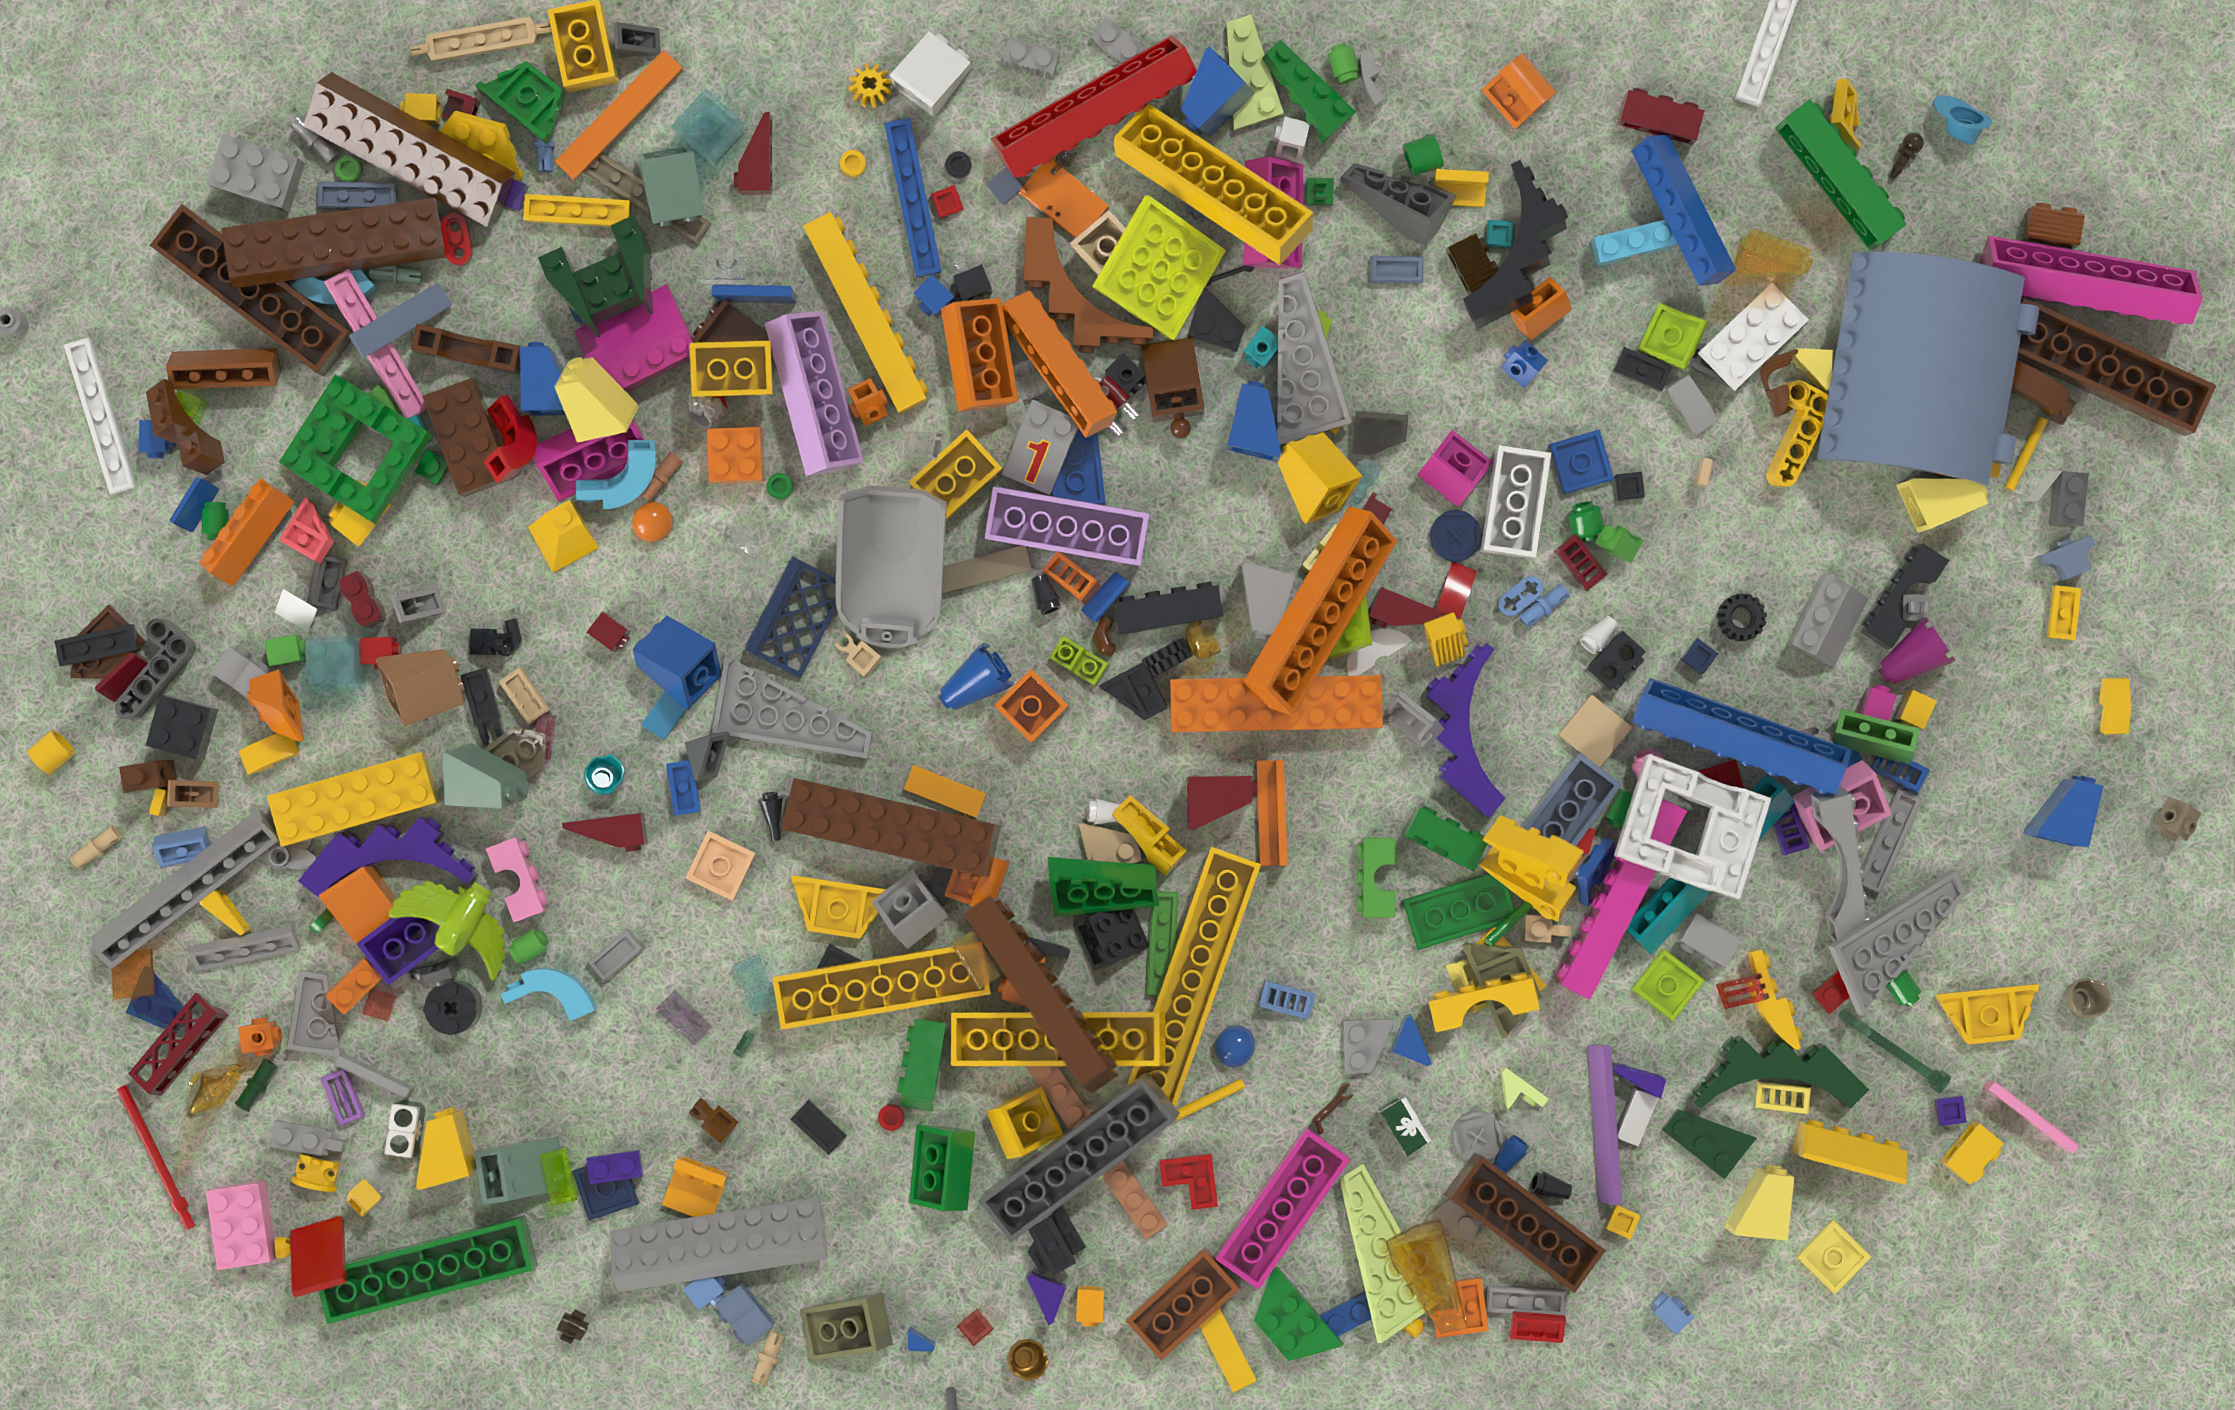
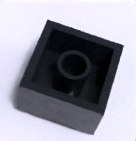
M159 695L145 746L196 760H205L219 709L169 695Z

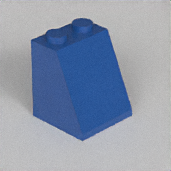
M1210 46L1203 54L1181 108L1182 112L1186 115L1183 120L1199 135L1204 132L1209 137L1255 94L1247 83Z
M528 342V347H520L521 411L530 416L566 415L555 389V385L564 371L556 353L548 348V346H544L543 342Z
M1248 381V384L1242 383L1226 450L1277 462L1281 451L1269 390L1263 388L1264 384L1260 382Z
M667 615L659 623H656L652 630L642 640H639L632 649L636 666L687 710L722 676L715 643Z
M2072 776V779H2063L2025 827L2023 834L2073 847L2089 848L2104 786L2095 784L2096 779L2086 776Z

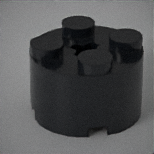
M452 980L447 984L434 987L429 992L423 1011L428 1023L436 1031L447 1035L459 1034L472 1028L479 1021L482 1014V999L480 993L472 984L466 981ZM456 1002L458 1004L455 1008L457 1011L451 1012L450 1004Z

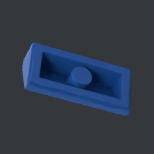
M196 477L171 516L170 522L189 532H194L202 519L204 503L212 502L219 492V488L203 478Z
M1114 572L1088 603L1083 606L1081 611L1094 623L1097 622L1126 590L1129 582L1117 572Z

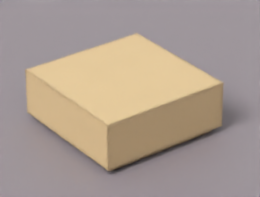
M1703 458L1699 460L1694 486L1703 488L1709 485L1714 462L1712 459Z

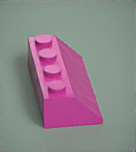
M1272 157L1245 160V167L1303 205V164ZM1244 242V265L1258 268H1302V242L1281 265H1278Z
M635 417L628 430L624 433L577 442L571 428L538 443L534 459L538 469L559 502L576 494V480L609 479L618 475L625 468L628 461V440H645Z

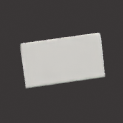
M1634 1088L1617 1127L1618 1139L1639 1147L1659 1098Z

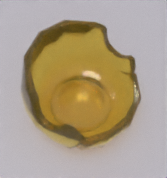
M1202 621L1192 622L1188 624L1185 630V642L1191 653L1199 659H1208L1221 653L1220 646L1209 628L1201 629L1200 624H1202Z

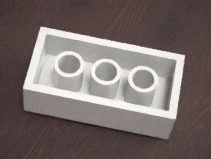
M1501 445L1495 448L1480 552L1526 559L1536 558L1551 453Z

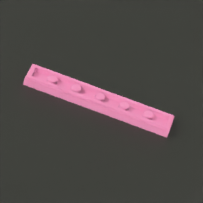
M349 269L324 282L353 333L377 319ZM392 342L367 356L403 417L409 418L427 410L420 390Z

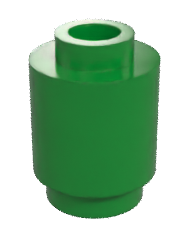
M205 502L204 509H202V534L207 535V540H215L220 530L229 521V509H226V503Z
M1902 970L1896 978H1892L1886 985L1899 1006L1905 1004L1906 1007H1909L1920 999L1918 995L1921 993V990L1907 970Z

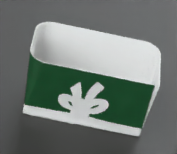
M1400 1096L1377 1109L1379 1113L1389 1107L1381 1114L1404 1151L1402 1152L1405 1156L1408 1157L1431 1141L1429 1134L1406 1097Z
M401 1100L392 1104L384 1154L408 1158L418 1157L425 1117V1106L422 1103ZM399 1109H407L412 1113L413 1120L409 1126L399 1127L395 1123L394 1115ZM403 1135L408 1139L409 1147L404 1153L398 1154L391 1149L390 1142L394 1136Z

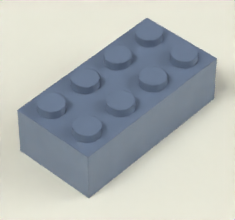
M1575 753L1520 827L1528 831L1533 827L1540 830V835L1550 839L1554 835L1576 847L1622 784L1581 753Z

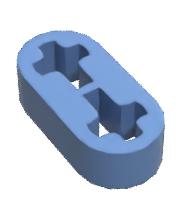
M1533 576L1522 579L1499 598L1497 603L1499 611L1505 616L1518 614L1542 594L1543 585L1541 581ZM1526 582L1537 585L1534 589L1535 595L1532 593H1528L1524 597L1521 595V592L1527 588ZM1518 596L1520 600L1514 604L1515 610H1505L1503 607L1506 604L1504 599L1507 597L1511 600Z

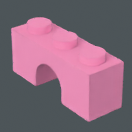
M515 837L486 848L495 873L512 870L520 878L518 891L504 898L513 923L547 911L548 897L543 889H539L537 880L540 877L535 865L531 866L527 856L530 855V850L526 841H521L520 837Z

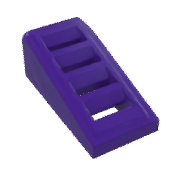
M1794 803L1790 807V812L1784 813L1773 825L1782 855L1810 848ZM1793 818V822L1783 825L1779 823L1780 820ZM1796 828L1797 832L1787 835L1783 834L1784 830ZM1799 838L1800 842L1787 845L1786 841Z
M1615 1062L1612 1063L1615 1073L1656 1098L1661 1099L1666 1079L1663 1076Z

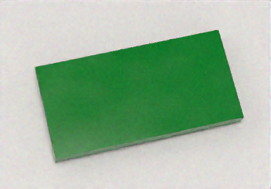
M1489 873L1402 900L1417 950L1498 926L1515 910L1509 888Z

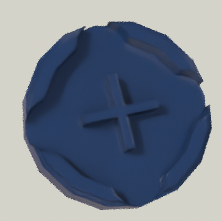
M1451 510L1436 518L1431 526L1429 538L1431 547L1439 557L1446 561L1460 562L1467 560L1476 553L1481 545L1482 532L1480 524L1469 513L1461 510Z

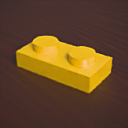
M2052 586L2047 638L2076 640L2082 588Z

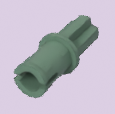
M395 265L368 270V276L371 280L392 281L395 285L398 282L418 285L422 283V277L411 276H421L423 273L422 268Z

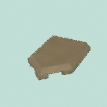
M513 726L484 750L525 771L527 781H530L544 770L547 734Z

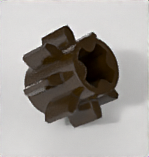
M576 1309L572 1314L565 1312L557 1327V1331L562 1332L560 1339L569 1344L574 1339L581 1341L589 1326V1323L584 1321L586 1314Z

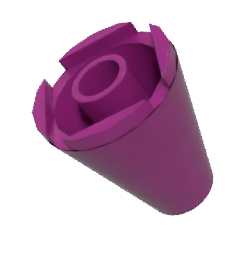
M1926 617L1880 662L1882 668L1878 671L1886 683L1892 681L1895 685L1956 661L1953 656L1949 659L1945 654L1949 652V649L1933 626L1929 629L1926 627L1925 623L1929 622Z

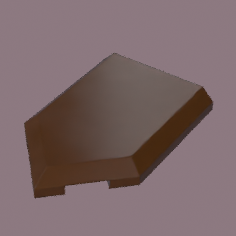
M108 604L78 635L129 625V623L114 607ZM136 631L139 648H141L146 643V640ZM131 652L74 664L71 668V678L104 679Z

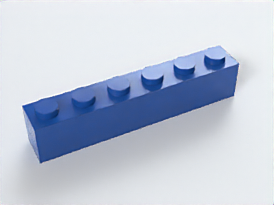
M1669 135L1648 136L1631 151L1698 285L1719 284L1735 272L1736 268Z

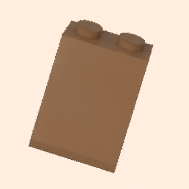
M444 649L376 658L387 701L404 727L464 704L462 693H465V689L461 679L457 678L456 672H459L457 661L454 657L450 658Z

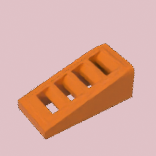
M1058 551L1042 569L1043 573L1084 605L1088 603L1101 586L1098 580ZM1063 561L1065 565L1055 575L1053 571ZM1071 567L1073 571L1065 579V581H1063L1062 577ZM1078 575H1081L1082 577L1072 588L1070 586ZM1088 581L1089 583L1085 586V588L1081 591V593H1079V591L1081 590V588H1082V587L1085 585V583Z

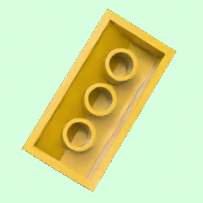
M1808 1119V1123L1799 1122L1792 1152L1806 1159L1906 1185L1907 1151L1900 1148L1901 1143L1885 1139L1884 1143L1874 1141L1875 1136L1859 1132V1136L1850 1135V1129L1836 1125L1831 1130L1823 1127L1824 1122L1814 1119Z

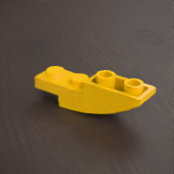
M1759 948L1748 950L1747 953L1754 976L1744 980L1756 1009L1769 1028L1790 1048L1795 1050L1801 1049L1799 1043L1802 1041L1801 1031L1798 1026H1794L1792 1016H1795L1794 1006L1791 1000L1787 1001V997H1775L1778 989L1774 978H1770L1767 968H1770L1771 965L1767 953H1763L1762 949Z

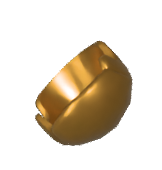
M1032 1339L1018 1340L1010 1347L1007 1355V1364L1013 1375L1022 1380L1029 1381L1037 1380L1045 1374L1049 1359L1046 1356L1044 1347L1039 1342Z

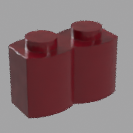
M355 571L339 580L341 592L351 603V611L358 624L362 627L370 628L386 620L384 606L375 597L374 586L367 575Z

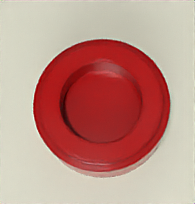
M896 1104L883 1106L878 1114L880 1126L888 1131L900 1128L905 1119L904 1111Z

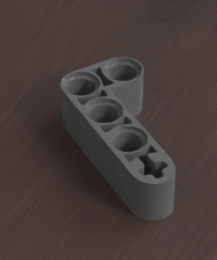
M155 618L146 625V635L160 647V650L117 700L115 711L122 719L136 720L141 718L196 652L195 641L170 620ZM160 624H164L166 632L162 637H159L156 632ZM183 640L186 644V650L179 654L176 646L179 641ZM164 660L169 664V670L166 674L160 672V664ZM146 681H150L152 684V690L149 694H145L143 691V685ZM128 703H133V705L131 706L134 710L133 712H128Z

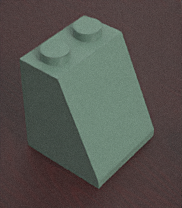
M689 146L637 154L650 219L653 224L658 223V226H668L674 224L673 220L681 218L684 219V222L695 221L699 219V215L705 214L694 153Z
M466 744L442 753L445 805L504 808L527 798L529 783L526 778V772L479 746Z

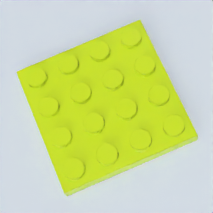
M1145 195L1092 287L1168 339L1175 340L1226 250L1151 196Z

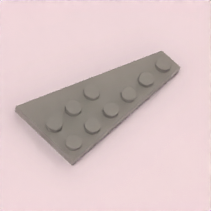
M1949 870L1828 946L1858 1015L1864 1016L1869 1011L1868 1006L1875 998L1879 999L1884 993L1883 988L1888 982L1900 974L1921 947L1919 945L1924 939L1930 937L1936 931L1934 927L1943 917H1947L1966 895L1957 871Z

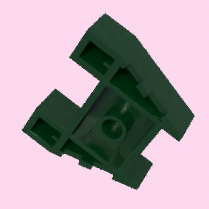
M635 215L610 225L621 252L575 272L571 260L562 247L538 257L545 277L555 293L562 298L597 338L601 337L597 324L643 304L649 315L653 314V296L651 294L652 271L650 269V259H652L651 248Z

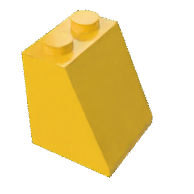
M1324 432L1313 436L1308 435L1302 440L1287 443L1282 449L1283 454L1278 460V465L1305 524L1340 512L1363 477Z
M453 1106L433 1113L434 1118L426 1122L416 1183L417 1190L468 1177L477 1171L474 1149L463 1109L455 1111Z

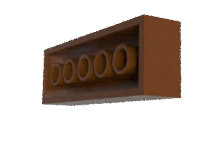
M1475 1152L1443 1194L1573 1293H1576L1606 1251L1486 1158Z

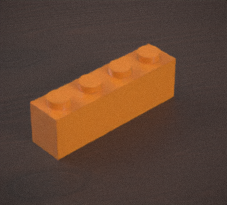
M260 477L257 483L251 487L249 494L241 505L235 509L233 516L225 527L220 530L218 537L210 548L204 552L199 564L210 574L234 586L295 501L282 490Z

